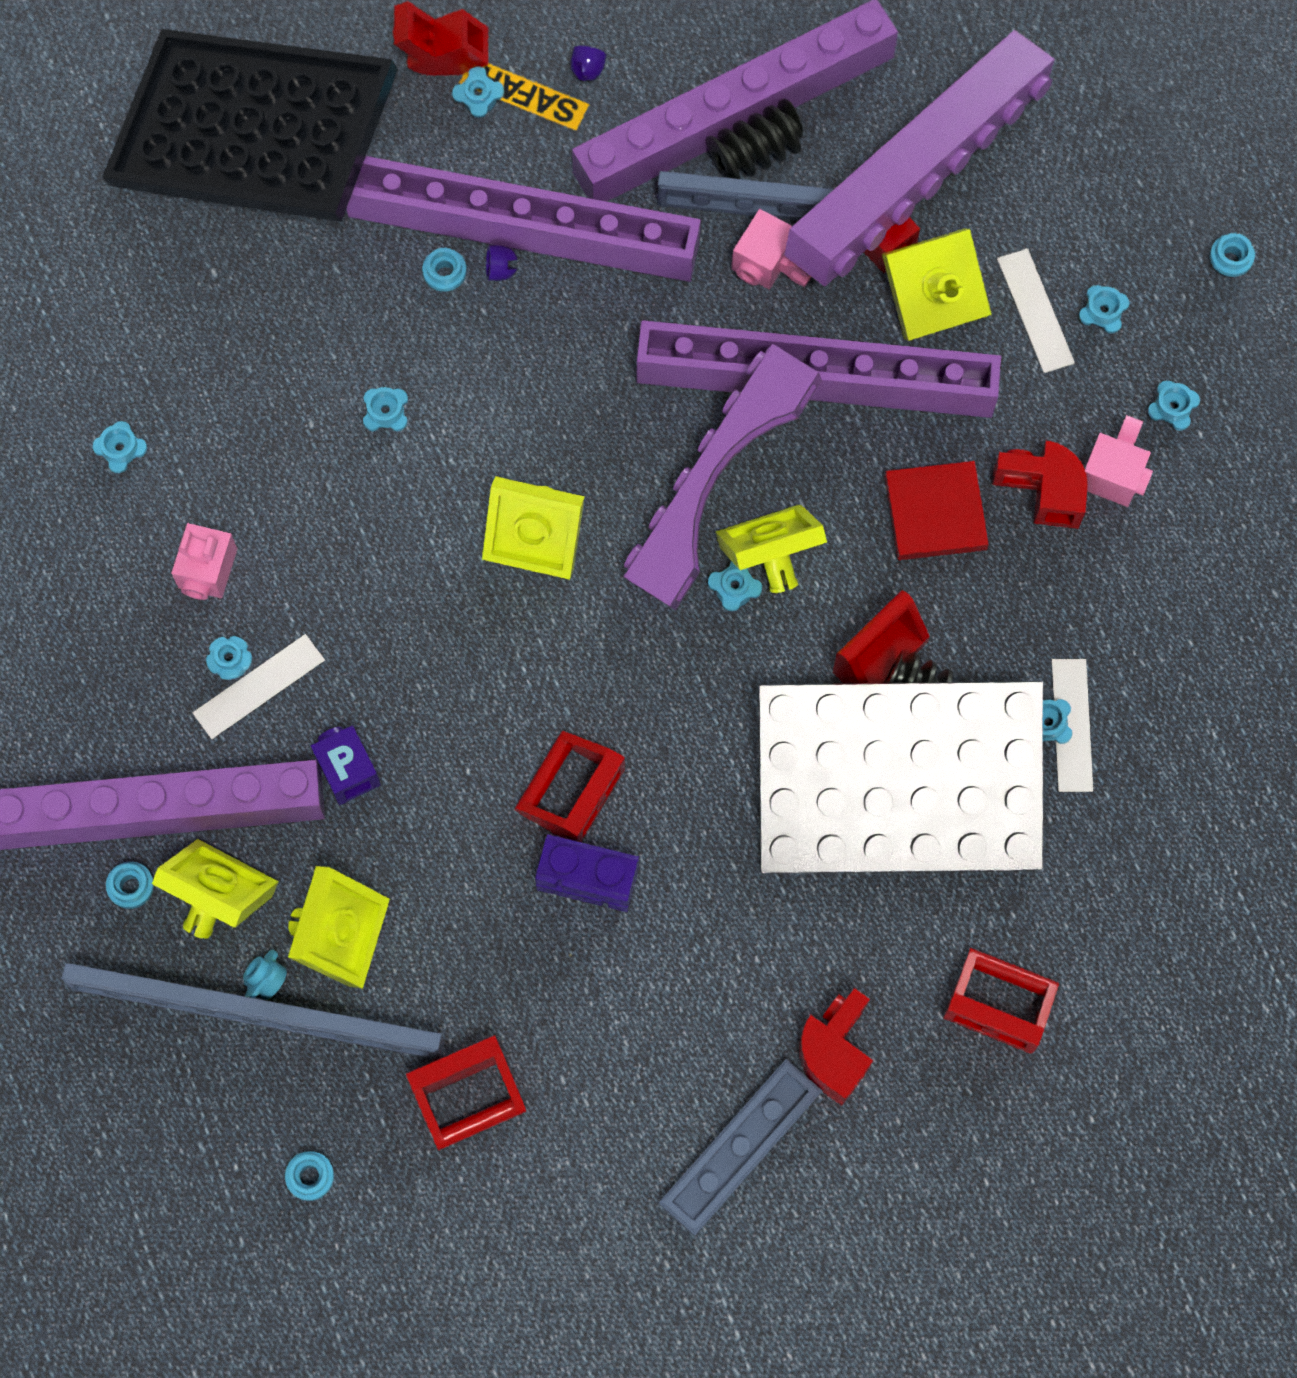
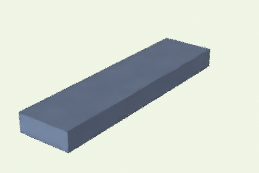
M660 171L658 205L755 216L758 210L761 209L776 218L800 220L834 189Z
M786 1059L660 1200L658 1205L695 1237L819 1097L822 1090Z

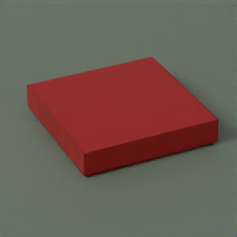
M975 461L885 472L884 477L898 561L985 551L988 549L989 543Z

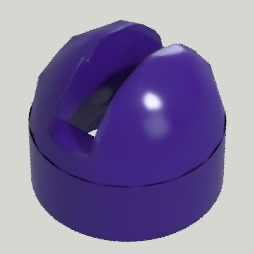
M575 46L570 60L571 70L578 80L593 81L601 75L607 55L605 52L594 47Z
M488 245L486 253L487 281H504L514 276L518 268L508 267V261L518 260V257L512 249L506 246Z

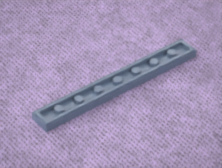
M65 963L62 980L72 991L436 1060L442 1057L444 1039L440 1033Z

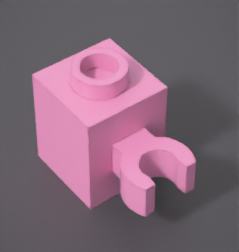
M759 209L733 250L732 270L744 282L750 285L760 284L769 290L780 272L785 273L792 281L806 287L811 279L809 274L784 256L789 229L792 226Z
M1126 415L1117 439L1103 433L1099 434L1084 471L1088 481L1087 492L1126 507L1129 506L1135 493L1144 495L1153 470L1145 468L1151 452L1134 446L1143 421Z
M187 523L171 574L178 588L186 596L199 600H207L208 596L222 599L237 552L232 534Z

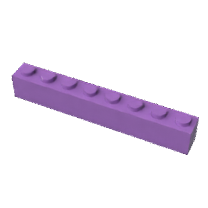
M872 0L573 148V174L587 198L607 202L659 176L660 171L667 172L709 151L706 144L707 136L711 135L717 138L719 130L724 128L732 130L734 123L740 120L747 123L749 116L754 113H759L763 116L764 108L770 105L778 108V103L782 99H787L794 107H797L893 59L898 31L878 0Z
M1013 30L789 229L784 256L824 287L836 276L844 277L856 264L858 257L866 249L869 251L874 250L882 242L888 229L895 223L898 225L903 224L910 217L915 205L920 200L932 198L941 187L943 180L951 172L954 175L958 174L968 163L971 154L978 148L986 149L995 139L998 130L1003 125L1015 123L1023 113L1025 106L1032 99L1038 101L1046 94L1052 84V79L1049 76L1055 59L1016 30Z
M368 156L365 157L347 206L348 217L688 282L692 280L700 244L701 219Z
M641 320L637 355V383L722 392H734L737 389L742 392L751 376L747 375V371L753 359L760 351L766 353L773 344L819 372L822 382L810 399L814 401L992 418L998 399L1001 355Z
M316 760L0 789V850L325 819L322 773Z

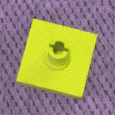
M964 228L882 254L905 340L910 341L992 315L970 229Z
M495 476L490 490L482 560L570 580L575 565L585 496L554 490L548 486H536Z
M801 504L715 531L720 549L739 570L764 563L769 581V589L772 593L785 592L784 585L786 584L789 590L798 586L790 554L827 543L823 525Z
M197 839L158 867L152 884L192 905L182 925L183 929L190 933L196 925L197 928L194 936L209 938L213 933L216 919L234 928L237 927L273 897L279 881Z
M316 866L303 908H296L291 914V917L299 919V922L289 921L288 930L294 937L288 958L348 987L363 989L390 899L330 867Z

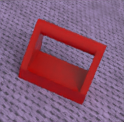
M901 590L837 652L832 673L843 683H884L892 665L902 650V660H904L910 653H917L928 643L930 635L914 600L907 592Z
M561 731L514 810L561 838L582 842L624 773L625 757L610 748ZM573 750L598 764V767L565 819L537 806L570 751Z
M970 948L943 1019L1032 1054L1040 1043L1059 983ZM972 970H978L1043 996L1034 1022L1030 1023L965 997L964 993Z
M495 1035L406 1074L438 1151L527 1112ZM496 1065L510 1098L439 1129L425 1095Z

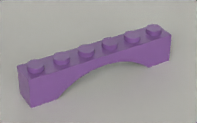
M773 344L766 353L760 351L755 356L747 371V375L751 376L742 392L736 389L731 394L722 411L726 415L717 431L711 428L706 433L698 447V452L701 453L700 458L693 469L686 467L679 475L673 487L677 494L668 508L662 505L657 510L649 524V529L652 530L649 538L643 546L637 544L625 561L624 567L628 571L624 578L675 611L700 573L698 558L699 527L707 498L719 475L733 457L754 439L776 426L798 419L822 382L818 371Z

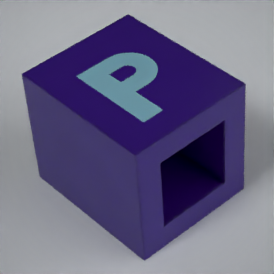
M353 725L344 730L342 727L329 729L317 738V743L311 745L315 759L339 806L381 786L377 772Z

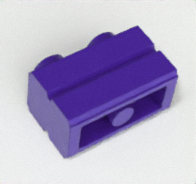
M547 834L536 872V889L599 906L607 903L608 908L628 913L639 870V857Z

